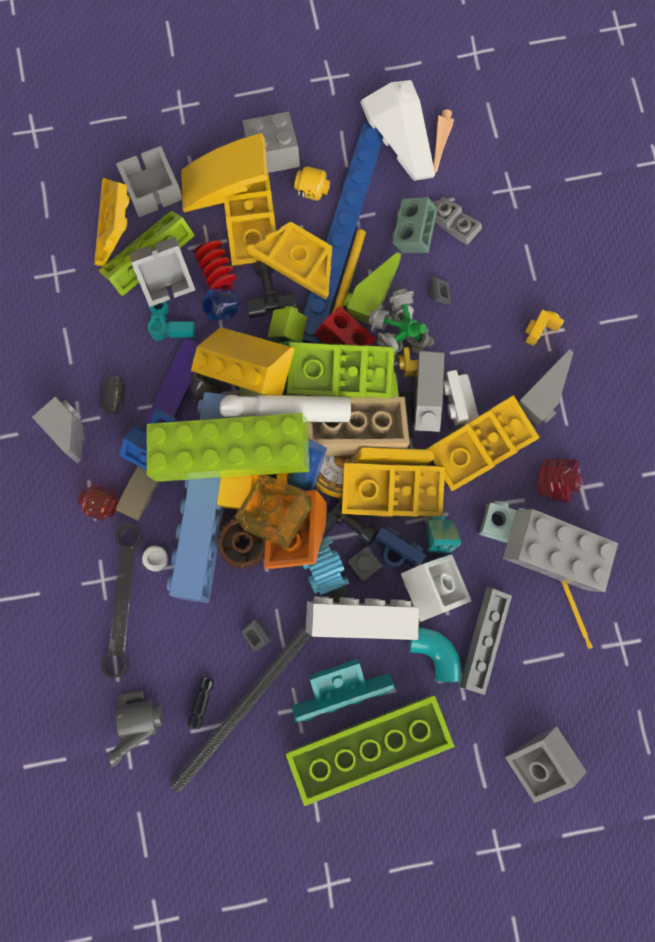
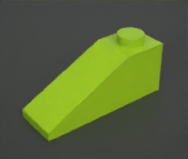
M396 252L360 282L353 294L349 292L344 306L347 307V312L354 319L369 324V316L372 310H377L379 305L383 304L400 264V253Z

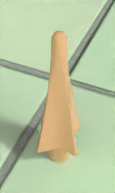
M443 110L442 117L438 116L433 162L435 173L438 171L441 155L454 119H451L452 111Z

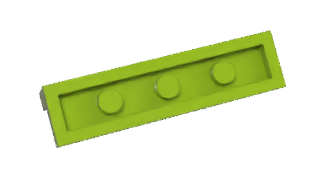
M169 211L99 269V272L123 296L139 283L129 253L148 246L152 250L156 249V243L176 237L181 248L195 235L183 217L173 211Z

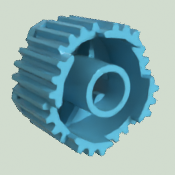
M330 536L322 539L316 563L303 565L304 569L309 568L312 576L308 577L314 593L319 592L320 595L349 584L348 578H342L340 572L344 571V567L336 550L331 551L328 545L333 543Z

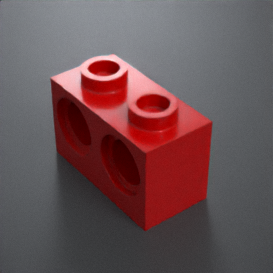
M340 305L324 320L314 333L325 344L370 346L376 339Z

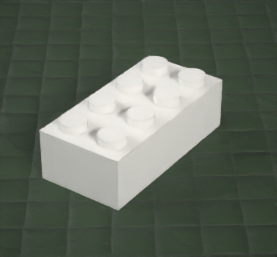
M314 596V601H307L306 633L313 637L418 640L419 607L411 606V601L390 599V604H385V600L365 598V603H359V599L340 597L339 602H333V598Z

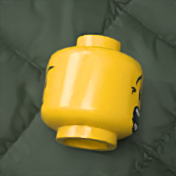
M306 166L302 171L298 170L294 189L297 190L300 197L318 201L322 198L323 194H328L330 180H326L327 175L324 170Z

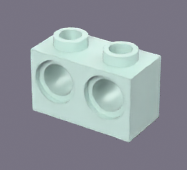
M501 501L488 504L479 535L507 543L517 510L509 508V504ZM493 514H498L502 517V526H496L492 522Z

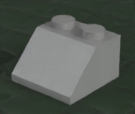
M54 397L32 418L64 453L78 464L82 457L84 426L78 421L81 416L66 400L61 403Z
M557 726L538 734L505 757L534 803L573 788L586 773L585 768Z

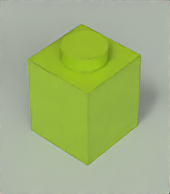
M285 306L284 309L274 310L268 338L278 343L303 339L307 317L299 313V310L292 306Z

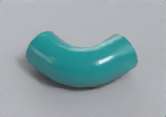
M418 627V640L409 639V652L426 654L432 658L435 665L434 681L460 683L461 669L459 656L451 641L437 631Z

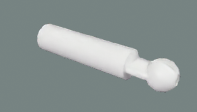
M227 395L220 402V413L224 418L303 413L308 422H349L351 403L349 397L258 395L257 397Z

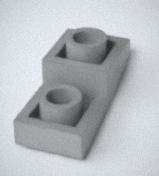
M442 197L435 205L437 207L435 222L464 244L468 245L482 229L481 222L464 214L461 206L445 197Z

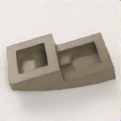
M138 466L119 500L116 511L139 521L149 505L151 495L159 482L148 477L147 470Z

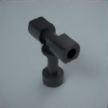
M257 261L254 264L255 273L257 276H261L264 293L260 295V299L246 301L249 319L266 316V312L284 309L285 306L297 308L294 293L279 296V292L273 290L270 274L274 273L275 270L265 263Z
M335 497L336 503L329 511H326L324 534L327 535L336 523L338 525L345 523L360 535L359 541L368 547L375 540L379 531L372 525L366 528L350 514H342L343 498Z

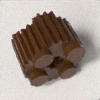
M236 517V520L231 519L230 523H226L227 527L223 526L224 530L219 532L221 536H218L219 540L216 541L219 545L217 546L218 553L234 569L240 570L241 568L243 571L246 568L251 570V567L255 569L256 565L260 566V563L265 561L266 531L254 519L252 521L250 518L246 520L244 517H241V519ZM243 538L247 542L250 541L247 549L244 550L241 547L237 548V545L241 543Z

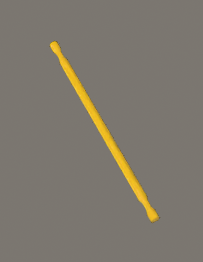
M561 581L582 636L585 638L587 648L590 649L592 644L588 639V634L568 584Z

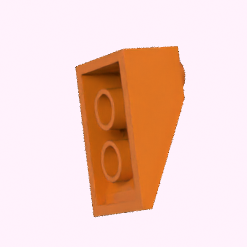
M317 490L268 496L265 569L316 563L326 527L327 502Z

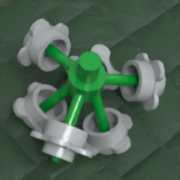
M398 289V291L393 293V297L390 298V303H393L390 316L388 311L383 310V305L381 304L377 310H372L369 316L372 333H375L376 329L384 330L387 324L399 327L400 333L397 335L388 332L378 333V339H376V346L395 347L394 360L398 359L397 353L402 350V341L405 338L412 345V351L415 354H419V351L434 344V339L429 336L426 325L412 319L414 310L410 305L414 303L412 298L414 291L408 292L407 289Z

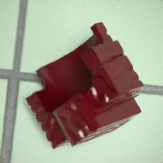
M564 458L544 459L538 480L539 495L547 496L551 501L571 503L572 493H580L583 477L578 471L579 462Z

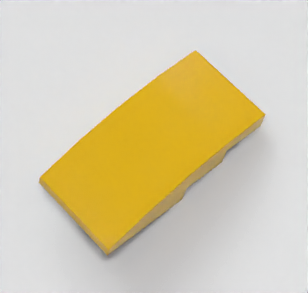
M259 133L224 145L181 170L183 211L188 212L229 202V195L248 191V184L268 180L266 147L263 134Z
M269 174L268 180L248 184V191L229 195V202L224 203L232 266L253 264L260 261L246 253V248L250 244L255 245L264 240L266 235L276 232Z
M512 395L426 450L433 451V461L436 466H445V481L451 491H454L492 469L496 464L514 455L518 450L540 437L519 402Z
M344 463L342 514L414 517L442 516L445 466Z

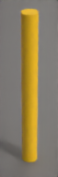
M358 229L333 311L339 305L344 308L366 235V231Z

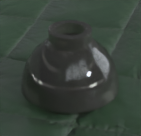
M199 373L192 374L190 379L192 396L190 398L196 404L199 403V400H203L204 392L215 394L223 392L221 385L213 378Z

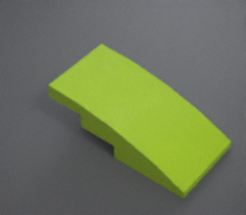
M289 342V347L295 349L288 371L287 394L392 398L395 347Z

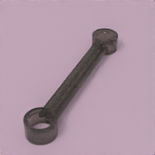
M132 524L120 526L115 533L116 543L120 546L109 653L101 661V670L109 678L124 676L130 666L129 659L124 654L135 549L143 541L141 530ZM129 528L136 530L138 533L137 541L131 546H125L121 542L122 532ZM114 655L120 656L124 661V667L118 674H112L107 669V661Z

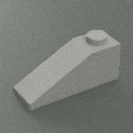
M570 349L519 401L528 419L536 426L542 421L547 423L556 414L553 409L559 404L573 352Z
M419 351L413 424L415 430L440 432L444 352Z

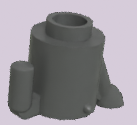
M143 690L126 692L117 698L118 706L115 709V718L120 742L114 750L109 751V760L112 767L119 764L123 755L151 735L157 734L159 726H163L160 705H154L152 699L128 704L129 702L143 700Z

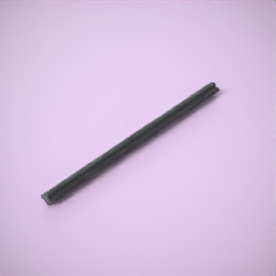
M342 586L332 590V593L327 597L333 598V602H339V598L347 595L345 592H349ZM306 622L301 627V630L299 629L297 635L295 634V637L290 640L291 642H288L287 647L282 649L281 655L278 654L277 660L274 659L272 665L270 664V667H267L268 670L266 669V672H263L264 675L261 674L262 678L259 677L260 680L257 679L258 683L255 682L256 685L253 684V687H250L251 690H248L249 693L246 692L245 698L242 697L243 700L240 699L239 705H236L237 708L234 707V710H231L233 713L229 712L228 718L225 717L226 721L223 720L224 723L221 722L222 726L218 725L220 728H216L217 731L214 730L213 736L210 735L211 739L207 738L209 741L206 740V743H203L204 746H201L202 749L199 748L200 751L197 750L198 754L195 753L196 756H192L194 759L191 758V762L188 761L189 764L186 763L187 767L184 766L185 769H181L183 772L180 771V775L177 774L178 777L175 776L176 780L173 779L174 783L170 782L172 784L170 787L177 792H181L197 771L202 768L209 757L221 745L223 740L239 724L238 722L243 719L242 717L249 712L255 702L260 699L259 697L274 682V679L281 674L280 672L283 671L282 669H285L286 664H289L291 659L295 657V654L299 652V649H302L301 647L306 644L307 639L312 637L306 633Z

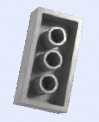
M534 509L517 510L503 559L586 591L605 592L618 543Z

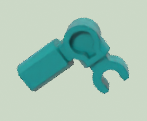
M166 301L163 302V307L160 310H156L155 305L149 307L152 316L148 323V331L152 339L162 341L167 336L170 338H195L194 321H169L167 323L165 316L169 312V307Z

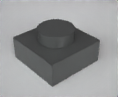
M365 547L347 561V564L362 582L382 567L368 547Z

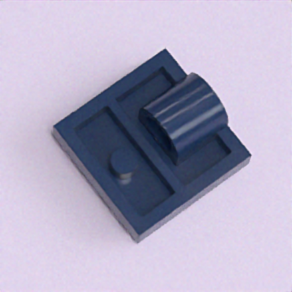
M382 527L376 535L374 542L385 549L382 554V560L387 567L398 568L406 562L415 568L422 563L426 557L422 553V547L412 541L408 544L400 539L401 534L390 527L386 530ZM390 550L397 552L401 555L400 561L397 563L391 562L387 557V553Z

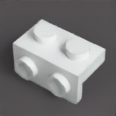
M457 370L447 372L443 380V393L448 397L449 404L447 408L449 417L453 419L455 426L467 424L478 417L469 377L467 374L458 376Z

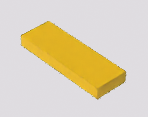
M362 447L354 456V463L428 465L434 459L433 451L423 449Z

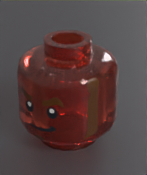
M94 484L87 490H82L78 503L81 504V511L84 515L103 521L114 515L118 499L113 490Z

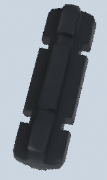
M402 391L399 393V397H405L409 439H412L415 435L414 427H412L414 424L413 405L411 404L413 401L412 392Z
M206 677L200 679L198 685L200 689L196 692L191 709L193 713L189 716L187 726L194 729L202 727L204 720L202 716L206 713L211 696L209 692L213 689L214 680Z

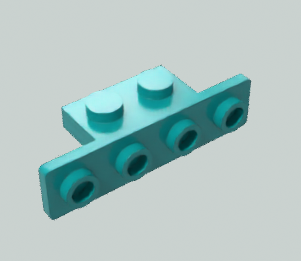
M358 659L308 675L315 698L292 705L295 722L309 721L317 715L326 712L332 713L350 704H359L364 699L373 696L385 695L395 689L394 683L389 673L365 681Z

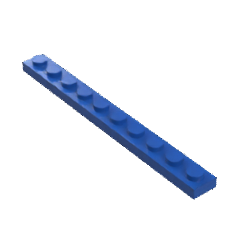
M363 123L326 243L332 246L328 298L325 300L311 291L303 314L307 317L302 342L321 343V340L314 333L330 314L384 137L377 128L373 129L369 124Z

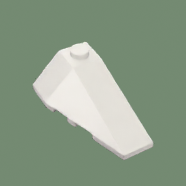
M412 81L391 82L362 99L360 103L369 124L373 129L377 128L383 135L382 141L386 146L390 145L397 154V160L413 181L433 178L435 172L421 104Z

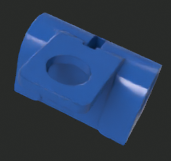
M157 409L153 414L151 424L159 423L158 419L160 418L165 419L167 422H177V419ZM135 426L124 437L120 456L147 470V431Z

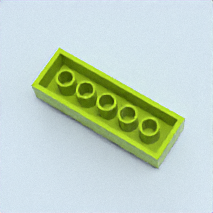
M303 413L147 424V476L156 482L310 472L308 420Z
M429 695L286 751V757L303 804L306 806L455 746L436 697Z

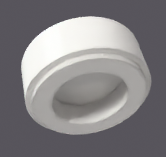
M151 546L143 553V564L151 571H161L168 565L169 555L162 547Z

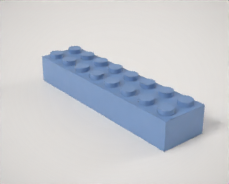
M204 392L203 400H199L198 403L200 420L224 418L220 413V402L227 395ZM221 478L185 480V489L188 490L186 499L183 498L181 502L180 512L183 514L182 524H178L176 530V539H179L178 548L174 549L171 562L174 565L173 575L169 576L167 582V590L170 591L169 596L202 603H209L218 553L217 546H219L216 541L219 540L218 536L221 535L219 532L222 529L225 510L217 505Z

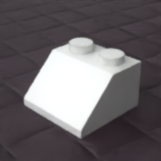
M452 554L424 563L401 574L413 605L419 607L420 622L471 602Z

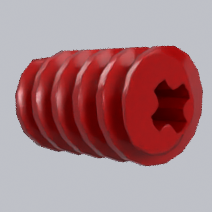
M219 240L203 243L193 251L196 260L199 262V267L203 271L202 274L206 279L207 286L210 287V293L214 296L230 292L235 287L232 283L237 279L235 274H230L233 271V267L226 266L230 261L229 258L223 257L226 251L225 249H219L222 246V242Z

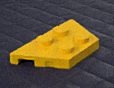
M106 178L102 179L94 265L102 267L106 264L119 238L126 229L127 218L125 217V209L129 203V195H127L128 185Z
M289 222L282 226L279 231L266 235L264 240L255 245L250 244L246 248V253L326 300L328 298L332 246L296 224Z

